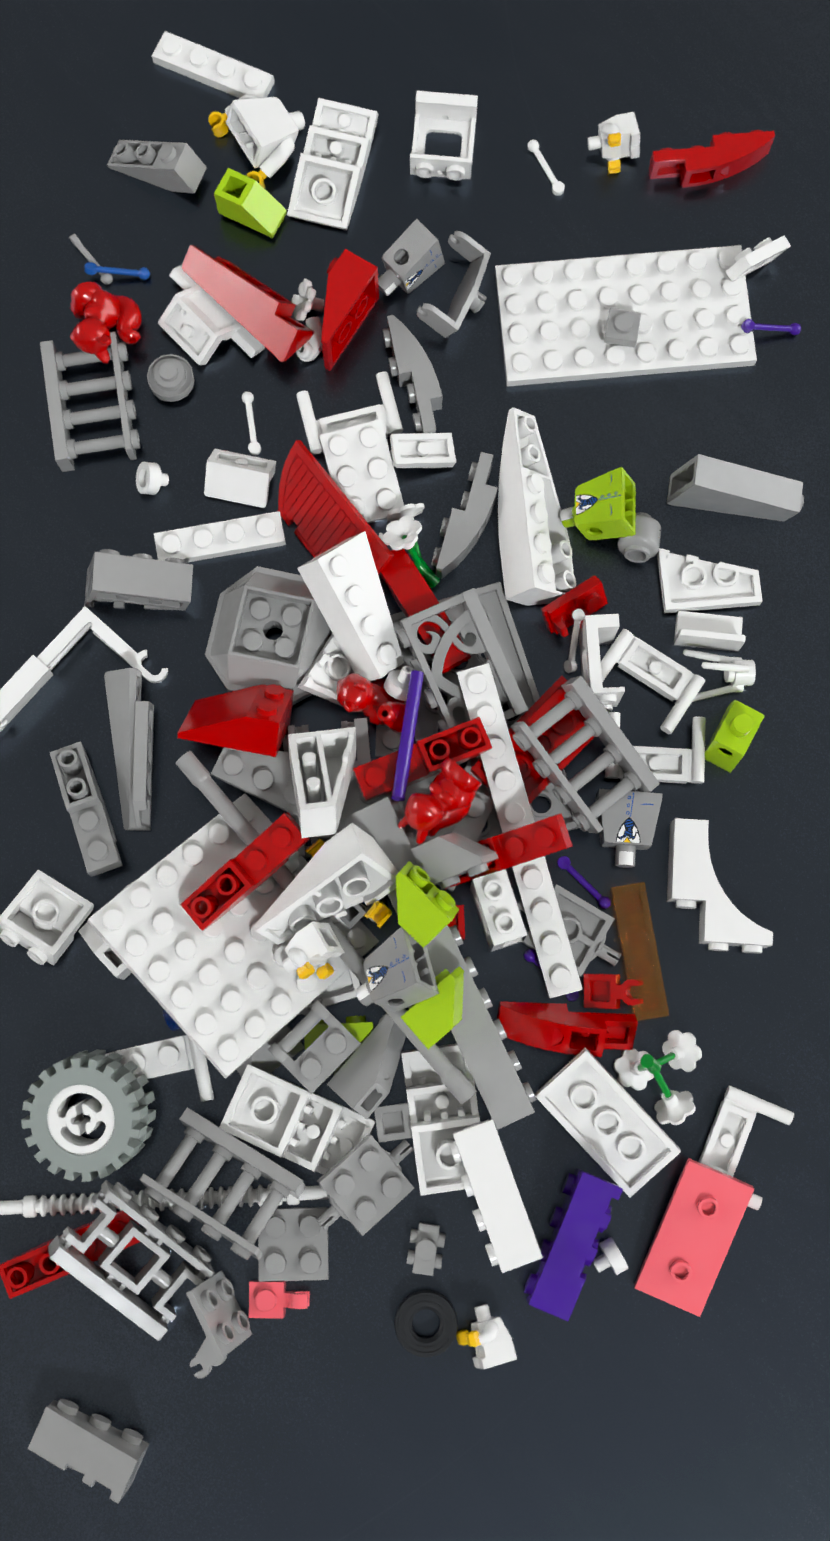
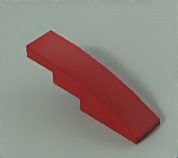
M404 548L397 551L391 550L394 556L380 572V575L390 588L393 598L405 616L410 617L439 604ZM445 612L437 615L448 626L452 624ZM424 622L417 630V637L422 644L429 645L432 637L426 632H436L441 638L445 632L435 623ZM452 643L445 657L442 674L470 659V654L460 651Z

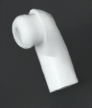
M310 317L305 320L306 327L313 330L314 334L310 340L296 351L297 356L302 361H312L322 351V324L320 317Z

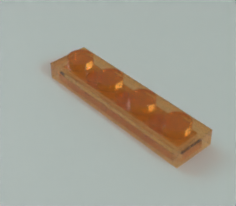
M645 882L611 887L610 891L626 979H640L643 981V985L632 986L630 989V994L633 998L643 999L642 1004L631 1005L632 1012L636 1015L638 1021L669 1016Z

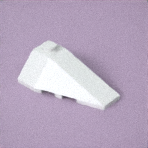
M351 823L324 843L254 925L255 931L276 944L283 943L292 939L298 931L311 922H318L334 914L338 919L347 915L346 909L362 902H365L366 906L379 901L396 889L398 870L375 839Z

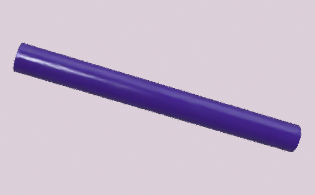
M413 670L410 673L391 799L395 801H405L424 677V673Z

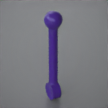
M746 319L741 324V328L745 333H750L753 330L790 332L791 335L795 336L801 332V326L798 323H793L790 326L754 323L751 319Z
M561 856L557 861V866L561 870H567L598 900L600 908L608 909L611 906L610 898L602 896L570 865L571 861L567 856Z
M527 949L524 952V959L528 962H533L541 970L536 951ZM579 992L565 994V997L568 1001H576L579 998Z

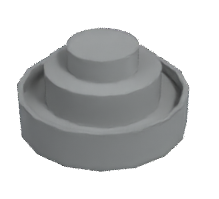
M168 354L160 356L152 362L147 373L148 385L151 391L163 401H179L188 396L193 389L195 380L192 367L187 360L179 355Z

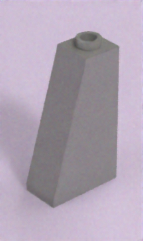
M698 454L670 474L667 504L784 522L800 513L803 507V482Z

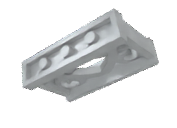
M475 588L400 620L399 625L401 629L396 630L404 649L410 647L414 659L410 661L412 668L424 673L423 679L428 690L423 692L430 708H437L442 720L438 721L437 724L441 732L459 725L453 717V709L455 707H462L465 712L464 716L468 714L461 686L452 683L442 676L445 657L452 643L460 651L467 654L477 655L484 653L487 660L481 665L490 664L500 702H506L509 709L503 712L505 720L528 711V707ZM460 604L463 605L465 610L450 626L437 616ZM432 622L437 624L445 633L441 638L436 632H426L431 635L432 641L429 645H424L417 637V630L422 623ZM460 632L464 640L467 633L474 634L476 638L475 644L466 646L457 638L458 633ZM434 653L431 670L423 654ZM440 690L454 697L445 704Z

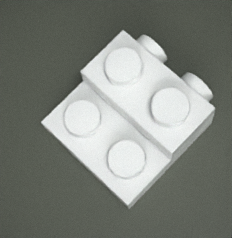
M37 870L0 915V938L11 947H16L17 944H20L28 949L27 955L34 962L44 965L47 961L54 966L74 940L75 932L93 911L94 904L42 871Z

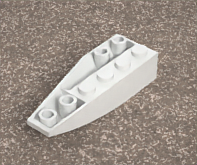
M513 407L509 410L498 491V531L505 599L526 606L549 604L576 587L572 548L567 529L563 526L560 518L561 507L535 416Z

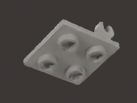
M222 1270L186 1293L206 1335L199 1351L190 1362V1367L201 1364L203 1367L202 1370L194 1374L196 1378L206 1377L211 1372L212 1366L221 1365L226 1360L228 1353L252 1335L249 1319L241 1311L234 1296V1288Z

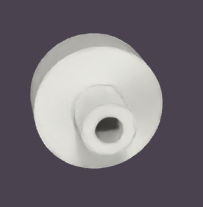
M140 463L136 473V486L139 493L156 495L161 486L168 485L169 476L161 472V468L157 463Z
M403 666L402 670L390 671L384 683L385 691L395 699L406 701L410 673L414 669L410 666Z
M612 1237L599 1243L603 1254L596 1257L593 1261L599 1273L610 1266L616 1276L629 1269Z

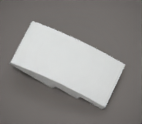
M318 98L313 124L309 126L304 153L300 155L287 216L344 230L348 229L379 116L377 111Z
M457 1043L437 1046L475 1088L474 1079ZM417 1049L402 1051L420 1195L463 1190L465 1188L461 1176L467 1173L462 1161L455 1163L449 1142L454 1141L453 1132L480 1123L476 1093L461 1105Z
M248 1064L219 1128L272 1154L284 1157L309 1170L317 1171L324 1175L368 1134H372L376 1121L371 1118L365 1119L358 1112L318 1094H311L307 1089Z

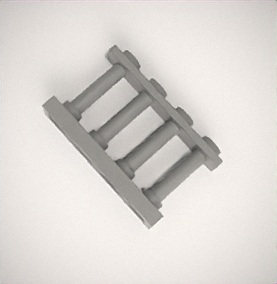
M110 332L112 343L111 347L107 348L110 360H113L115 376L67 383L66 380L63 381L62 371H65L66 367L102 361L95 354H88L83 351L63 354V351L58 352L53 340L40 342L55 461L62 472L75 470L73 459L78 458L79 454L125 447L129 459H137L136 449L141 448L138 430H133L131 421L136 419L134 401L128 399L127 390H132V381L129 370L124 371L123 361H128V353L125 342L119 341L116 332ZM117 389L119 405L71 412L70 409L67 410L66 400H69L70 396ZM121 418L123 435L78 442L70 438L69 429H74V425Z
M578 676L570 678L561 685L566 692L564 694L565 699L528 727L524 721L515 722L510 727L515 733L513 739L523 751L528 750L535 761L532 764L536 771L543 778L548 777L555 788L552 791L556 798L563 805L568 804L574 812L572 818L576 825L584 832L599 833L603 830V827L596 819L632 789L638 790V792H651L660 783L583 677ZM571 710H579L586 719L584 726L548 754L537 737ZM592 736L599 737L605 745V748H603L604 753L568 781L557 764ZM618 763L625 773L623 775L624 779L591 806L587 807L577 791L610 764Z
M187 1107L180 1117L181 1123L186 1128L183 1132L185 1137L155 1181L145 1174L141 1176L139 1180L146 1187L143 1193L160 1204L163 1199L174 1205L172 1212L187 1222H190L192 1217L204 1224L201 1231L214 1240L219 1241L221 1236L233 1243L230 1249L245 1260H248L250 1256L259 1260L263 1253L253 1244L283 1197L287 1199L289 1194L298 1199L305 1189V1184L296 1175ZM204 1139L214 1146L212 1149L214 1154L185 1198L182 1199L168 1190L167 1187L197 1143L201 1144ZM231 1158H234L243 1164L240 1168L243 1172L212 1218L195 1206L224 1162H229ZM262 1176L272 1182L270 1185L272 1190L241 1237L224 1225L253 1180H258Z

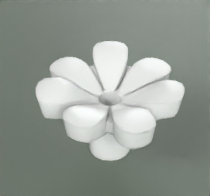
M305 278L298 287L299 295L294 294L292 297V302L297 306L294 309L293 317L298 321H304L307 312H310L311 309L321 312L324 308V299L315 297L316 290L312 288V282Z

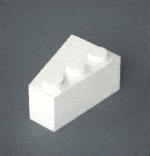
M356 727L288 734L290 768L301 837L337 834L356 759Z

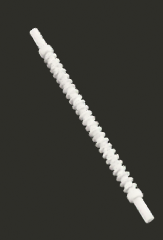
M260 1184L257 1189H253V1186L250 1185L238 1203L239 1207H242L244 1203H248L249 1207H252L254 1202H258V1205L262 1206L272 1190L270 1188L271 1184L267 1188H263ZM320 1185L305 1186L298 1199L289 1194L287 1199L283 1197L279 1205H282L283 1201H287L288 1205H298L301 1200L329 1198ZM220 1186L218 1191H214L213 1187H209L197 1205H199L200 1209H203L204 1205H209L210 1209L214 1207V1204H218L220 1207L232 1186H229L228 1190H224ZM180 1188L178 1193H175L174 1189H170L171 1192L178 1195L182 1199H184L188 1193L184 1192L183 1188ZM133 1190L130 1191L133 1195L131 1200L140 1207L145 1203L153 1210H155V1207H159L160 1211H163L165 1207H169L171 1211L174 1208V1205L163 1199L161 1204L154 1201L143 1193L144 1190H141L138 1195ZM94 1192L90 1194V1197H86L85 1193H81L80 1197H76L73 1193L70 1195V1198H67L65 1194H62L60 1198L53 1194L50 1199H47L46 1195H42L40 1199L36 1195L24 1196L23 1200L0 1201V1215L23 1214L25 1218L36 1217L38 1213L44 1217L47 1212H50L51 1216H55L57 1212L64 1216L67 1211H70L71 1215H75L76 1211H80L81 1215H84L87 1210L93 1215L99 1209L92 1202ZM109 1200V1203H111L116 1209L121 1210L119 1207H117L114 1203H112Z

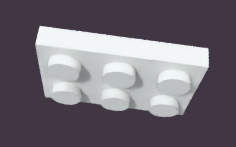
M381 419L319 435L330 477L367 523L387 519L386 516L389 511L404 506Z

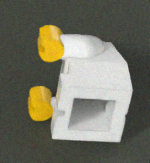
M634 112L615 115L598 124V136L587 138L588 149L600 148L602 158H606L609 161V174L621 172L620 158L630 156L631 159L640 157V132Z
M311 922L298 931L286 946L285 951L289 957L282 961V966L288 973L297 969L298 977L300 979H307L315 972L314 967L318 965L319 968L316 970L319 979H327L334 973V969L327 959L329 957L337 958L345 952L329 923Z
M488 1304L475 1307L478 1321L471 1323V1331L468 1332L466 1329L456 1333L459 1345L475 1347L476 1357H473L475 1368L487 1369L516 1360L517 1356L512 1337L501 1318L491 1317Z

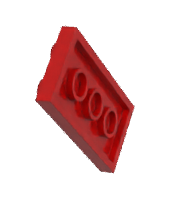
M561 676L517 722L524 721L529 727L564 700L566 692L561 685L568 680ZM573 709L537 737V739L549 754L581 729L586 719L579 710ZM510 728L509 734L528 800L531 804L551 781L548 777L543 778L536 771L532 764L535 761L528 750L523 751L513 739L515 733ZM594 736L557 764L561 772L595 738ZM480 758L470 771L490 789L482 759Z

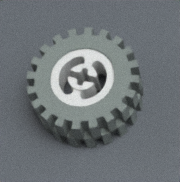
M100 1049L88 1053V1050L78 1052L45 1069L38 1076L40 1080L31 1084L27 1092L33 1094V1096L24 1100L22 1110L30 1111V1115L22 1119V1129L31 1128L32 1135L25 1138L28 1148L34 1144L38 1146L40 1151L34 1157L39 1163L45 1159L52 1162L47 1170L54 1175L64 1169L66 1172L63 1179L73 1181L82 1174V1182L92 1181L97 1176L100 1179L109 1176L138 1154L145 1146L143 1142L151 1136L153 1128L149 1127L148 1124L156 1119V1109H148V1105L155 1100L153 1091L144 1092L142 1086L149 1083L145 1074L139 1078L135 1077L133 1072L138 1068L137 1065L132 1061L124 1065L120 1064L123 1055L114 1052L106 1057V1050ZM76 1093H85L93 1096L88 1101L84 1099L70 1109L68 1108L71 1097ZM83 1114L90 1115L91 1121L89 1117H83ZM105 1123L106 1128L101 1138L88 1139L80 1136L84 1132L86 1134L91 1133Z

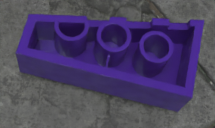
M576 1168L574 1174L568 1173L562 1188V1193L566 1194L562 1207H555L549 1222V1226L553 1227L549 1241L543 1239L539 1248L543 1258L539 1259L541 1263L537 1273H530L524 1288V1293L528 1294L526 1300L530 1306L569 1321L586 1280V1273H583L584 1267L591 1266L598 1251L599 1240L596 1239V1235L598 1232L603 1233L611 1220L612 1206L609 1205L611 1198L619 1200L623 1188Z

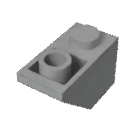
M456 832L438 836L411 849L417 866L427 872L430 881L434 885L440 884L441 889L460 883L459 875L466 872L469 877H473L489 870L487 863L498 859L495 851Z

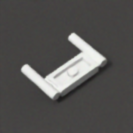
M384 371L376 374L383 404L320 418L319 420H315L308 391H300L296 394L311 454H319L323 451L319 435L378 419L382 421L386 438H388L389 434H400L403 432L388 372Z
M622 629L601 661L602 683L615 663H618L620 669L672 702L673 700L677 701L660 726L661 730L667 734H672L705 683L703 677L693 674L690 670L641 639L633 636L627 629Z
M608 712L620 728V713ZM698 716L692 718V749L633 746L659 782L704 783L705 717ZM612 763L605 768V778L624 779L623 775L625 773L618 763Z
M187 1035L115 1051L123 1055L120 1064L124 1065L132 1061L138 1066L133 1072L136 1078L145 1074L147 1079L194 1069L201 1102L214 1100L206 1056ZM114 1052L105 1053V1056L107 1057Z
M729 1085L725 1092L724 1100L721 1101L699 1163L733 1177L756 1113H761L790 1125L794 1112ZM752 1194L748 1207L758 1211L763 1198Z

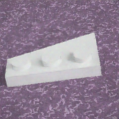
M661 548L657 552L664 613L756 606L763 602L758 570L723 562L717 564L699 560V557L677 555L669 553L670 550Z
M333 633L297 688L340 705L337 701V682L354 672Z

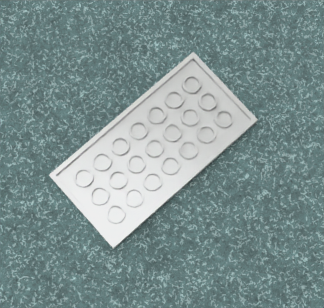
M741 245L495 266L507 387L754 366L757 357L753 331L745 333L741 328V324L746 319H751L746 277L743 276L731 282L725 272L736 263L733 258L742 252ZM610 308L641 313L635 347L604 343Z

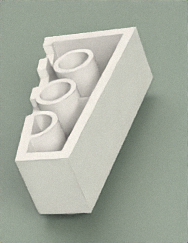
M365 531L340 542L297 568L354 673L373 681L384 677L404 663Z
M491 1118L453 1132L454 1141L449 1142V1146L455 1163L462 1161L467 1173L461 1176V1180L467 1197L474 1195L479 1209L473 1211L479 1231L487 1230L491 1243L485 1245L491 1265L499 1264L502 1273L543 1258L493 1119Z

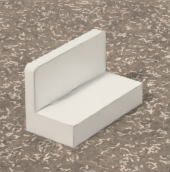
M214 449L206 463L204 494L208 497L264 508L268 500L269 482L275 474L276 461Z
M678 611L676 614L674 645L738 652L745 643V635H742L743 617Z

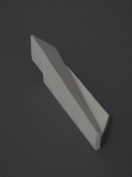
M137 668L108 671L104 674L123 827L125 830L151 831L154 705L149 701H141L142 672Z

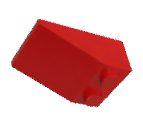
M347 249L343 251L339 258L335 257L331 261L327 270L328 280L321 346L324 368L328 371L332 369L379 299L378 267Z
M260 684L195 700L178 731L177 738L276 757L290 725L294 690L284 689L276 684Z

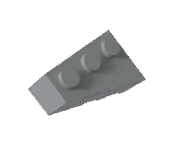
M100 550V552L94 553L87 569L84 606L94 607L95 601L114 602V608H125V603L144 605V609L186 610L191 602L193 564H185L184 560L179 558H167L165 561L152 559V556L147 554H134L132 557L120 555L116 550Z
M60 1399L58 1402L53 1400L46 1407L28 1449L62 1470H66L69 1467L84 1474L82 1482L90 1487H93L97 1481L112 1490L110 1499L119 1504L134 1481L149 1443L143 1441V1436L137 1431L124 1428L121 1431L110 1426L111 1421L102 1415L92 1414L89 1416L78 1411L79 1406L72 1401Z

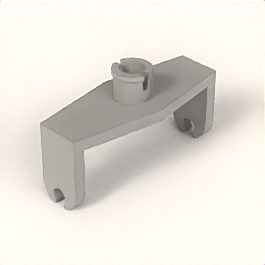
M455 231L454 235L450 234L448 243L471 263L452 299L448 314H444L435 306L423 303L422 307L419 306L417 310V316L420 320L445 338L458 331L469 309L473 313H477L483 307L486 296L478 290L491 253L470 236L460 231Z

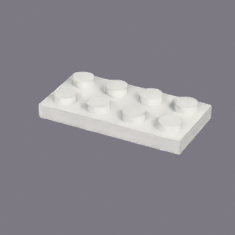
M586 1047L535 1093V1097L616 1184L623 1188V1191L629 1197L634 1195L681 1152L675 1142Z

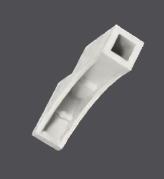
M675 818L670 823L667 902H676V908L696 909V904H700L699 944H708V950L728 951L729 946H741L743 953H762V948L773 946V932L757 925L743 915L732 904L720 886L710 859L708 845L709 820Z

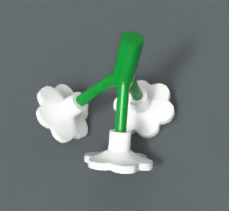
M407 504L389 511L386 518L387 521L391 522L387 525V532L384 535L379 533L380 539L385 545H390L393 550L397 551L402 548L408 550L414 560L413 563L428 586L433 588L440 582V579L422 559L417 542L422 525L419 521H414V516L421 514L422 510L425 509L424 504Z
M673 1030L668 1034V1041L663 1043L664 1056L655 1059L648 1052H638L633 1048L632 1050H624L622 1057L617 1058L613 1065L614 1070L618 1073V1083L622 1087L631 1086L634 1090H643L647 1085V1081L655 1077L663 1092L662 1099L656 1102L654 1106L657 1113L656 1118L660 1124L671 1123L679 1125L685 1121L686 1116L692 1115L696 1109L692 1102L693 1096L688 1091L679 1093L675 1090H669L660 1073L661 1065L668 1062L673 1069L682 1068L686 1072H691L696 1068V1061L702 1058V1051L696 1045V1038L692 1033L686 1032L682 1034L679 1030Z

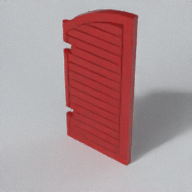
M296 440L282 470L277 511H280L281 517L288 526L293 522L296 523L298 527L294 534L314 558L340 542L365 531L379 575L394 556L393 553L302 441Z

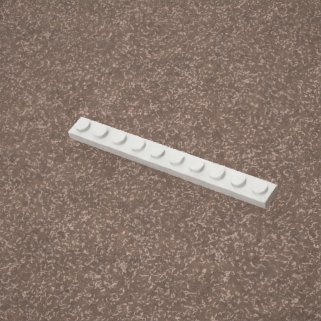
M487 663L457 672L470 720L480 717L493 747L491 750L480 754L502 833L534 823V817L490 664ZM545 856L513 866L549 998L583 990Z

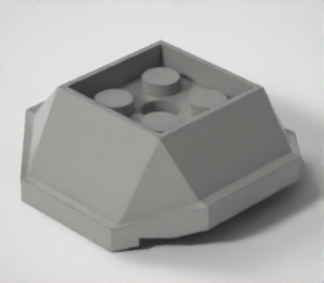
M257 566L220 593L205 656L228 692L260 684H276L284 689L294 690L293 706L312 695L297 687L326 644L332 631L301 575ZM272 628H279L283 631L282 635L276 640L266 638L267 632Z

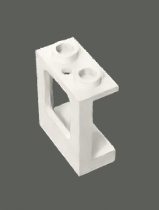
M427 91L416 92V115L412 153H410V175H418L422 178H430L432 176L447 177L451 180L471 179L478 96ZM438 132L460 135L462 137L460 157L424 154L427 134Z
M619 614L585 615L579 631L582 677L609 712L619 704L625 693V687L603 688L599 645L612 644L620 627Z
M506 869L472 879L470 891L490 952L522 942V937L527 936Z

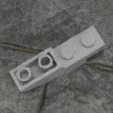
M394 315L387 316V328L382 329L385 348L391 347L393 357L388 358L391 377L397 376L399 387L407 386L409 402L416 404L417 413H413L416 433H436L433 411L442 409L443 397L436 373L416 337Z
M481 452L478 463L472 462L468 480L473 481L471 491H464L460 509L452 508L450 518L444 517L440 536L444 537L442 548H435L431 566L436 567V575L440 579H443L466 558L476 545L490 519L498 487L487 485L493 463L492 454Z
M80 741L49 752L66 810L72 819L87 873L90 877L123 866L116 845L117 839L82 742Z

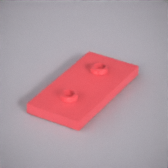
M688 1158L634 1283L635 1289L700 1317L754 1192V1187Z

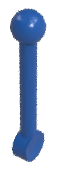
M92 262L84 265V271L89 275L99 272L139 276L142 280H147L150 277V271L145 267L133 270L97 266Z

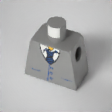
M418 219L383 254L382 261L386 272L378 278L379 289L386 296L398 286L406 293H411L445 264L438 239Z
M599 789L595 795V801L610 789ZM629 791L597 817L598 822L603 827V830L599 832L601 846L616 848L615 866L635 867L636 850H648L651 847L663 793Z
M402 927L399 928L365 958L363 966L367 982L356 989L357 998L363 1005L369 1006L374 1003L390 1011L402 1010L437 995L439 991L427 945L423 948Z

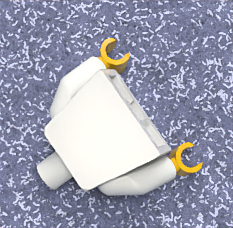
M245 94L238 100H233L232 104L225 108V113L222 114L215 111L208 118V122L213 127L212 131L216 137L225 136L230 129L253 167L261 168L259 172L251 171L246 176L259 181V184L264 189L265 183L263 180L267 176L271 178L284 165L295 149L294 143L298 131L303 130L305 127L303 114L300 111L288 113L279 98H262L250 94Z

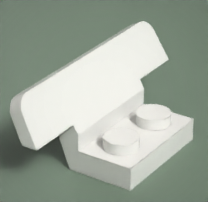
M182 265L172 270L169 276L184 291L175 294L158 324L198 365H206L220 342L230 338L250 358H253L265 349L251 333L182 270Z

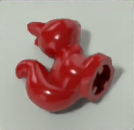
M95 282L80 283L71 292L72 301L70 309L76 318L83 319L74 327L70 334L71 340L78 349L88 354H95L100 361L108 364L110 355L107 348L112 343L109 329L116 326L119 338L127 344H135L139 341L141 336L137 330L142 322V314L133 299L122 295H113L103 290Z
M351 673L337 682V701L346 711H362L371 723L387 725L395 733H401L406 703L405 701L395 699L385 691L384 683L386 679H376L371 683L370 680L363 676Z
M448 756L441 763L442 772L434 778L429 786L430 794H411L406 803L405 816L397 825L401 829L409 824L417 830L416 842L419 845L425 841L427 836L433 837L439 830L460 822L468 814L476 791L482 785V783Z

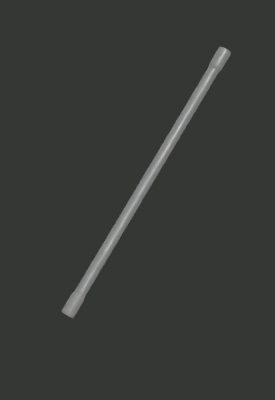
M188 751L176 761L175 764L203 793L246 846L251 844L259 836L258 832L211 778L209 771L193 752ZM285 865L272 875L283 890L295 878ZM329 917L318 921L330 924L345 952L339 957L362 984L366 983L363 957ZM383 1008L436 1071L443 1084L461 1105L477 1092L462 1072L448 1060L436 1044L427 1049L401 1019V1016L407 1012L406 1008L399 1011H390Z

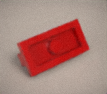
M594 575L541 608L548 631L550 633L554 632L556 635L559 633L562 637H566L569 635L567 628L574 624V619L572 618L574 610L582 609L585 615H590L608 604L602 582Z

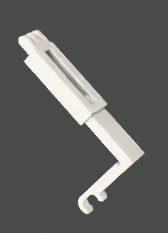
M84 606L37 658L32 655L0 689V732L54 675L51 670L89 629L131 667L137 668L142 672V676L151 683L162 682L168 675V668H162L158 675L149 673L142 666V661L148 658L147 649L139 653L135 652Z

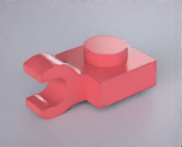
M249 1281V1318H284L285 1308L307 1309V1306H310V1291H286V1281Z

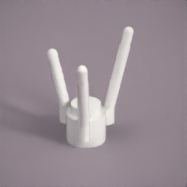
M688 649L683 651L685 656L714 661L713 663L703 662L701 666L704 669L724 671L725 682L731 683L729 686L698 693L692 702L731 692H743L744 686H752L754 684L756 668L753 660H742V657H727Z

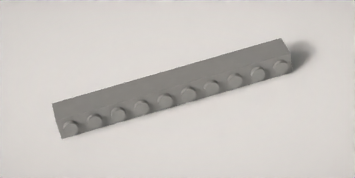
M387 797L350 814L355 825L375 839L398 872L408 861L417 866L411 851L412 848L418 846L413 833L405 834L403 828L399 829L397 827L404 817L398 801L391 803ZM394 889L388 896L398 916L396 889ZM447 925L427 944V949L435 977L445 968L449 973L453 972L458 966L464 970L462 1020L451 1032L498 1130L534 1113L535 1111L531 1103L537 1099L529 1082L527 1081L522 1084L516 1071L521 1070L522 1067L514 1050L507 1052L502 1040L507 1038V1035L500 1020L492 1021L487 1009L493 1005L485 988L478 990L473 977L477 976L478 973L470 956L464 959L458 946L464 943L456 925L452 927Z

